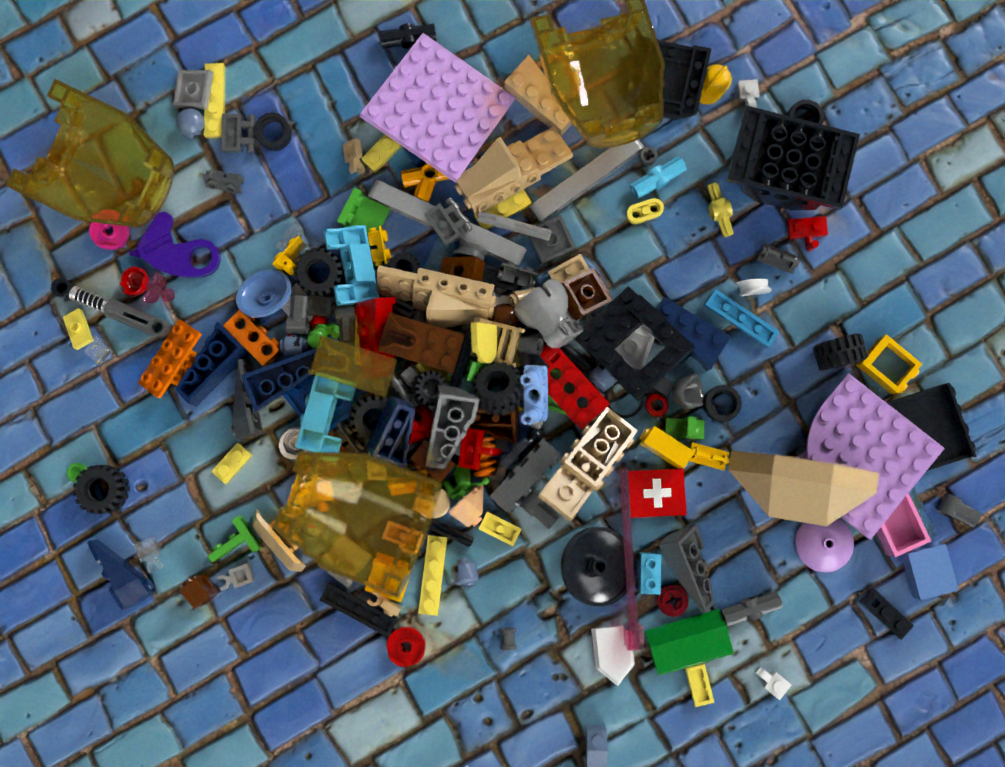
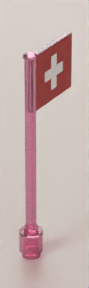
M622 467L618 470L620 473L628 621L627 625H623L624 645H626V649L629 651L642 650V645H644L643 625L637 621L631 518L687 515L684 469L629 471L628 468Z

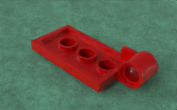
M547 343L543 346L542 353L539 356L549 366L547 368L548 394L582 430L610 403L560 348H551ZM559 368L562 376L559 379H553L550 374L552 369ZM568 382L573 383L575 386V390L572 393H566L563 389L564 385ZM580 397H585L588 400V405L584 408H580L577 405V399Z

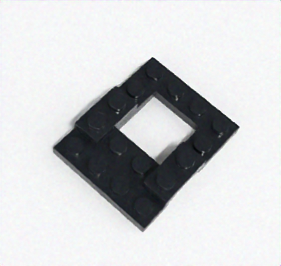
M629 286L583 327V332L574 338L636 401L640 400L695 349V346L675 329L664 315ZM642 326L665 348L637 373L615 349Z

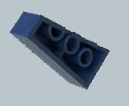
M664 296L656 309L695 346L690 355L706 371L711 370L731 336Z
M219 322L215 324V329L211 336L207 337L204 342L206 344L201 352L197 353L191 368L187 369L175 389L187 403L196 407L237 367L238 360L244 359L249 354L244 346Z
M313 349L241 375L254 412L262 410L323 369L325 364L319 349Z

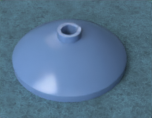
M269 269L257 272L247 278L238 289L236 295L237 306L243 314L249 317L269 316L280 310L288 301L292 291L291 282L287 275L279 270Z

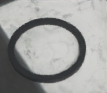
M616 382L614 385H612V386L607 390L606 398H605V399H606L608 402H609V399H608V398H609V393H610L611 389H612L615 385L619 384L618 382ZM644 396L641 398L639 408L630 415L616 414L621 418H630L636 415L643 407Z

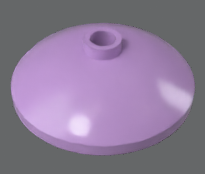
M840 518L828 526L802 522L795 535V549L798 557L807 567L819 572H833L842 568L851 558L854 549V539L850 528ZM828 540L831 541L830 547L826 546V542Z

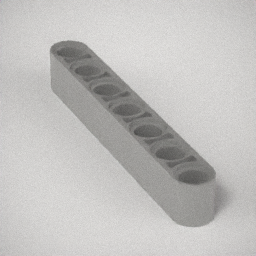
M634 132L630 133L535 201L530 206V209L541 223L545 222L641 153L645 148Z

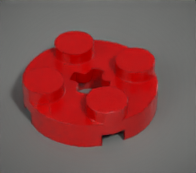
M402 626L394 630L387 640L388 656L394 664L400 667L415 665L424 656L426 640L416 628ZM408 641L410 643L411 650L407 649L406 651H403V646L401 645V643H406Z

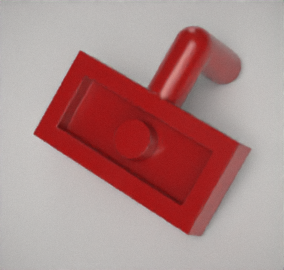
M826 216L787 220L788 239L805 238V247L808 252L813 251L819 246V242L813 240V237H826L828 235Z
M468 428L461 442L458 467L479 470L481 454L500 456L502 450L500 448L482 447L484 431Z

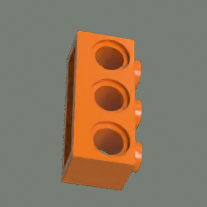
M238 310L223 326L262 366L271 365L282 354L280 343L274 337L270 339L266 335L268 331L261 324L257 326L253 322L255 320L254 317H249L243 314L241 310ZM241 320H245V326L239 329L238 323ZM255 333H258V340L256 342H252L251 336ZM268 346H271V347H272V352H271V354L268 355V356H265V354H264L265 348L268 347Z

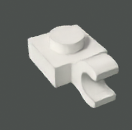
M758 79L739 81L737 84L739 102L745 101V106L756 108L755 100H758L760 97Z
M759 667L755 672L766 681L763 687L779 700L791 687V684L776 671L770 675L763 668Z

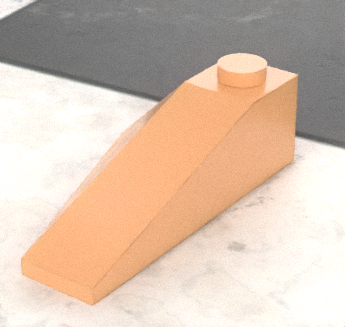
M477 486L449 511L452 516L467 527L471 524L475 527L482 520L480 516L483 514L484 486Z

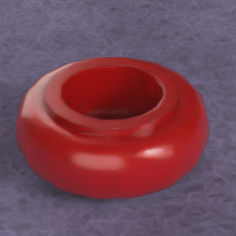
M652 394L646 399L645 409L651 416L660 417L667 412L669 408L667 398L658 394ZM654 400L661 401V410L655 411L652 409L651 404Z

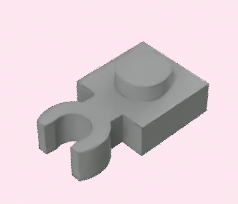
M249 563L228 570L230 576L224 574L216 578L217 580L224 579L226 581V585L220 587V590L228 589L232 583L235 589L255 581Z

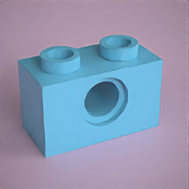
M638 552V592L640 594H661V554Z

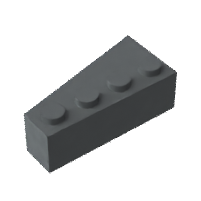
M542 439L489 497L505 512H508V510L513 512L520 504L518 500L521 496L526 497L533 490L531 486L534 482L539 483L546 476L544 472L548 467L552 469L559 462L557 458L560 454Z

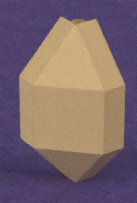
M731 451L728 469L769 517L821 526L830 525L877 493L879 473L853 467L773 454Z

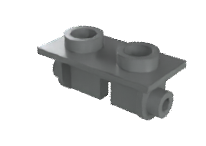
M213 169L207 170L206 174H202L205 187L242 194L241 184H244L245 179L240 174L228 173L227 177L224 178L225 172Z
M763 243L757 259L759 262L793 274L795 267L800 262L799 256Z
M508 261L498 266L502 268L497 273V277L500 280L513 284L515 277H517L516 285L528 289L534 287L535 280L533 279L538 276V273H535L533 269L523 267L522 269L516 267L515 263Z
M347 420L338 423L333 429L334 435L342 439L341 444H344L346 441L349 443L344 448L351 458L357 460L362 454L368 452L365 448V441L356 436L351 424Z

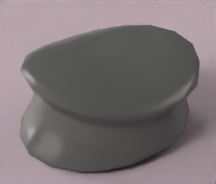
M458 240L459 247L452 252L457 257L476 256L483 262L484 257L489 255L487 250L463 240Z

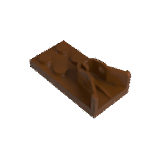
M389 312L377 351L453 373L464 335Z

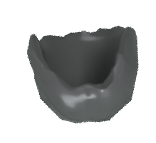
M694 373L677 380L672 389L673 400L680 407L693 409L703 405L705 399L704 391L702 390V383L699 380L698 374Z

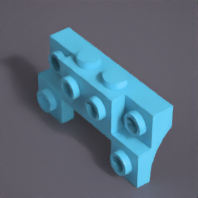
M355 225L324 230L326 250L340 249L346 281L345 285L334 286L337 306L354 305L357 302L379 298L366 226Z
M316 372L310 395H307L305 400V406H307L305 414L303 413L300 418L301 428L296 448L338 458L342 439L328 436L337 400L353 402L357 387L356 382Z

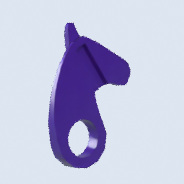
M160 212L155 216L142 236L137 249L129 252L130 256L142 257L146 262L162 272L182 278L210 276L219 269L221 263L220 251L211 241L197 239L174 244L171 235L174 219L167 212ZM199 248H207L212 254L210 264L202 269L195 268L191 262L193 252Z

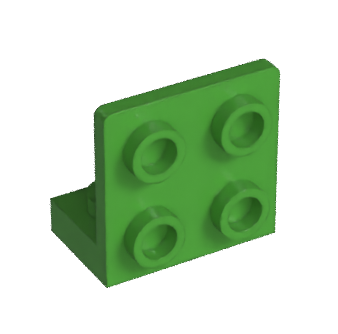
M354 187L337 222L343 228L365 225L367 233L369 228H376L378 231L379 226L382 227L387 219L390 208L365 197L361 190Z

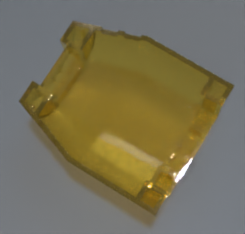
M623 0L619 15L601 19L599 27L568 34L565 27L554 29L550 14L530 19L532 33L551 97L588 145L594 148L622 146L645 137L660 126L663 122V72L665 63L645 0Z
M54 78L46 97L61 104L54 122L61 125L46 159L37 157L30 174L14 168L6 186L74 220L136 228L147 225L161 210L169 195L174 178L172 158L127 113Z
M299 451L292 470L297 472L295 482L287 504L279 508L272 528L291 544L294 543L306 556L309 555L322 569L398 598L413 571L425 542L439 501L442 482L366 453Z

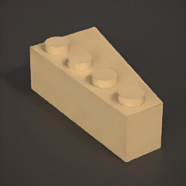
M528 55L505 80L504 90L516 97V101L549 128L554 126L560 136H562L573 124L574 115L531 56Z

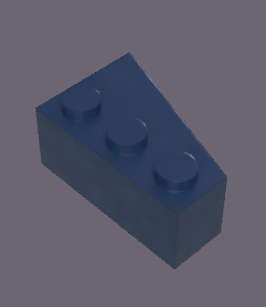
M390 395L365 447L372 457L404 468L407 467L406 457L410 447L409 437L410 433H412L415 409L407 401Z

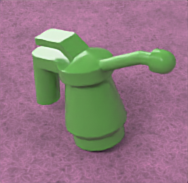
M336 323L316 325L314 330L308 331L307 341L309 346L320 348L325 344L326 337L330 334L334 339H337L340 328Z
M456 465L453 476L457 487L453 488L451 481H444L443 484L448 496L457 501L463 498L467 492H470L472 487L488 484L490 480L485 478L482 482L471 483V470Z

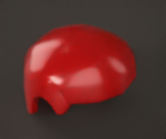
M135 266L127 268L123 272L120 285L124 289L123 293L132 296L143 294L150 284L146 271Z

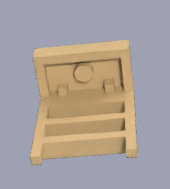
M474 317L473 323L497 325V344L501 328H503L497 355L493 362L500 364L505 362L507 366L511 364L516 367V364L512 362L520 332L524 333L525 329ZM512 330V334H511V338H510V342H509V346H508L506 358H505V361H504L503 358H504L505 350H506V347H507V343H508L510 331ZM471 349L470 356L477 357V354L473 353Z

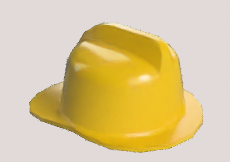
M715 64L707 68L700 103L706 105L715 103L730 87L732 77L726 65Z

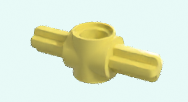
M711 183L707 186L712 201L708 206L709 214L713 221L715 220V222L719 223L722 236L729 237L734 233L729 219L733 214L732 206L729 199L722 197L718 183Z

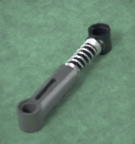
M57 278L51 284V291L57 297L83 303V305L97 309V311H102L108 318L154 337L165 339L172 330L170 323L115 299L109 300L107 298L103 299L102 296L98 297L93 292L84 291V289L64 278ZM66 285L67 289L62 293V288ZM135 316L148 321L147 325L134 320ZM162 324V330L157 333V326Z

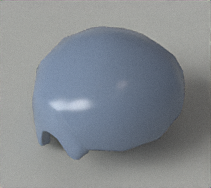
M193 108L181 111L176 118V127L179 132L188 139L201 135V131L205 126L202 114Z

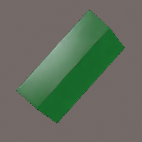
M719 609L645 630V636L658 676L734 654L727 626Z

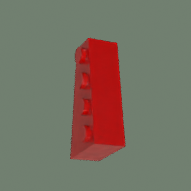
M396 297L374 298L355 303V315L357 316L358 325L357 334L359 335L360 342L359 352L362 360L361 370L364 379L383 378L394 374V355L382 351L379 352L377 349L388 313H392V304L396 303Z

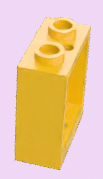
M887 334L880 336L867 351L868 358L856 364L858 368L891 395L901 394L908 387L906 383L919 374V368L922 365L920 361ZM886 346L911 366L896 385L871 365Z

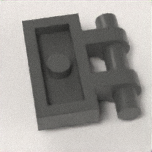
M222 114L221 151L223 153H242V145H247L248 153H255V146H257V139L254 134L255 115L250 114L248 115V121H243L241 114ZM242 129H247V137H242Z
M452 197L445 201L449 206L446 209L441 204H438L424 213L445 247L461 237L458 229L463 228L466 233L473 229L469 224L470 220L467 216L464 217L460 211L461 207L457 202H454ZM450 214L455 215L458 220L456 223L452 222L449 217Z
M402 373L390 375L388 377L391 382L390 386L397 392L400 399L407 401L414 409L421 406L420 403L415 402L416 398H412L411 395L413 393L412 391L410 392V387L400 376Z

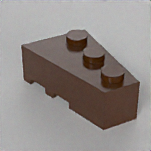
M478 406L476 418L468 428L483 430L484 433L492 435L495 439L499 440L501 438L510 441V444H514L520 436L519 408L515 407L514 412L511 413L509 411L504 416L503 413L499 414V416H494V413L489 415L486 413V410L483 412L480 406Z

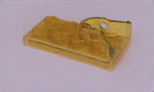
M320 335V342L308 374H314L386 397L398 361L397 359Z

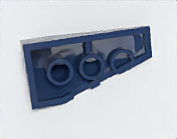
M98 539L87 542L95 561L103 566L101 574L103 578H107L110 581L111 587L108 589L121 610L134 607L155 593L154 585L149 578H146Z

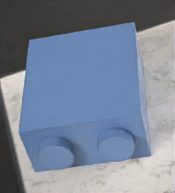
M931 541L926 543V546L917 547L901 554L913 598L923 600L959 591L946 544Z

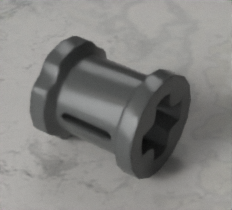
M499 628V633H501L500 650L517 649L515 644L516 628Z

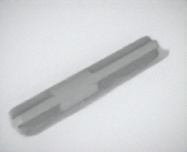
M483 211L478 214L477 220L481 223L547 241L551 236V230Z

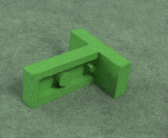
M686 417L683 419L665 418V433L673 438L703 440L705 420H696V417Z
M243 515L231 520L239 534L235 532L227 538V543L224 545L220 543L211 549L212 553L208 555L211 562L218 561L243 542L247 543L252 552H257L264 547Z

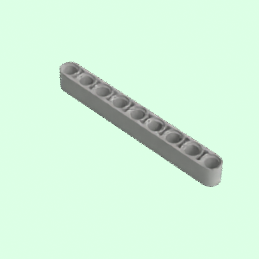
M375 180L367 198L433 229L424 213L434 208V205L382 181ZM449 215L453 223L458 221L455 215ZM471 222L469 224L473 229L470 232L466 233L463 228L458 229L461 237L457 241L463 240L487 250L490 256L503 262L515 263L516 267H519L527 251L521 245Z

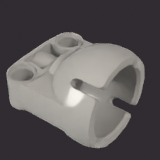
M553 278L544 282L543 288L546 290L545 292L540 287H536L517 303L516 308H514V313L517 319L526 327L539 330L543 335V339L551 348H559L567 345L581 334L583 328L567 310L568 295L565 287L561 282Z

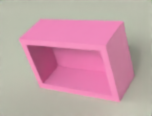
M909 493L876 532L886 554L892 557H897L931 542Z

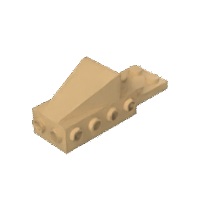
M554 126L524 143L519 140L508 145V147L502 138L499 137L473 167L463 172L454 187L459 196L463 195L465 198L463 201L467 209H471L475 216H477L479 212L490 209L541 180L540 176L573 158V153Z
M379 265L377 270L378 294L385 297H396L403 301H412V308L426 311L427 324L450 328L468 324L469 322L473 323L474 317L488 320V318L493 316L496 296H493V284L419 268L417 274Z
M608 407L592 420L594 423L591 427L587 425L581 432V435H583L581 440L576 439L570 447L572 449L571 453L568 454L566 452L559 461L562 463L538 495V497L568 521L572 520L592 491H597L604 483L602 481L603 477H608L613 471L614 467L612 465L615 461L618 463L624 456L622 451L632 445L634 442L633 436L638 431Z

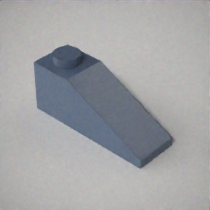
M585 725L586 767H607V729L605 725Z

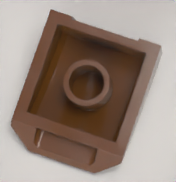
M594 268L562 283L568 295L567 310L575 320L613 301L603 279Z

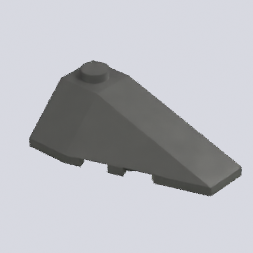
M239 359L237 364L232 420L234 425L232 426V433L238 440L264 435L259 411L254 412L241 375L249 373L247 361Z
M438 385L425 462L426 467L446 468L456 451V447L461 439L464 438L470 424L476 418L479 404L478 397L456 387Z
M695 524L668 535L659 543V547L667 565L701 612L706 613L714 604L710 579L706 578L705 573L707 560H703L702 557L703 540Z

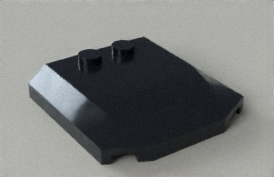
M638 34L623 101L638 113L674 121L697 115L712 48L697 45L690 47Z

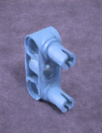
M526 365L524 374L520 379L522 385H524V414L521 417V421L524 425H531L539 421L545 422L548 417V372L546 366ZM533 389L538 391L539 397L533 394Z

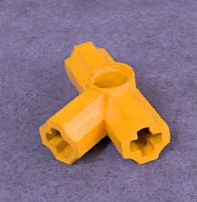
M429 164L401 171L404 188L417 186L414 197L427 203L430 202L436 183L449 180L448 177ZM429 171L435 172L433 177L425 176Z

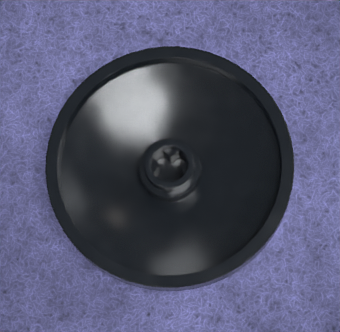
M606 527L586 528L575 534L564 548L561 558L563 582L569 593L586 605L596 607L612 605L627 594L634 581L636 562L633 550L628 541L613 529Z

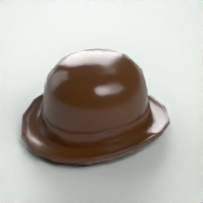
M510 304L496 305L492 318H488L489 321L521 329L525 326L517 319L514 308Z

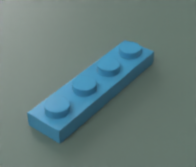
M717 289L713 291L704 304L705 307L766 348L770 347L779 333L778 330Z

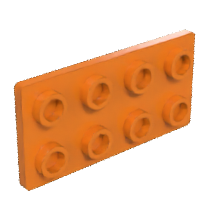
M179 319L165 341H163L156 355L152 358L145 372L141 375L138 384L159 399L163 396L170 383L177 386L187 369L191 368L195 361L194 358L197 352L192 349L202 333Z

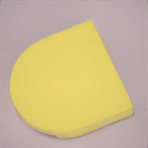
M479 322L471 323L472 351L477 354V360L480 363H491L496 357L497 325Z

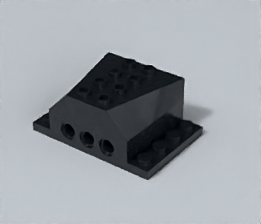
M746 105L726 181L742 185V193L752 200L791 211L816 210L821 205L841 210L860 134Z

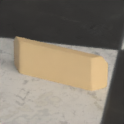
M256 509L252 517V528L288 570L303 571L306 567L305 563L297 559L293 554L301 545L280 524L278 518L268 525L261 517L260 511ZM273 528H274V529L278 532V534L285 540V542L291 547L290 549L284 544V542H283V541L277 536V534L272 530Z

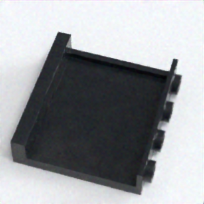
M950 383L941 384L886 402L945 448L927 471L977 456L975 453L976 446L969 436V427L962 417V408L957 403L955 397L956 391Z

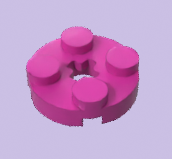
M103 212L99 214L101 216L97 217V219H93L90 224L89 234L97 246L105 250H116L126 245L130 234L127 220L115 212ZM112 226L113 233L111 235L105 233Z

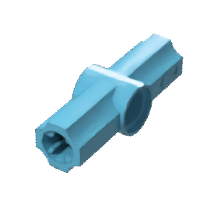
M677 156L662 166L654 167L644 177L630 184L632 193L637 199H640L655 189L663 188L670 180L687 170L685 162Z

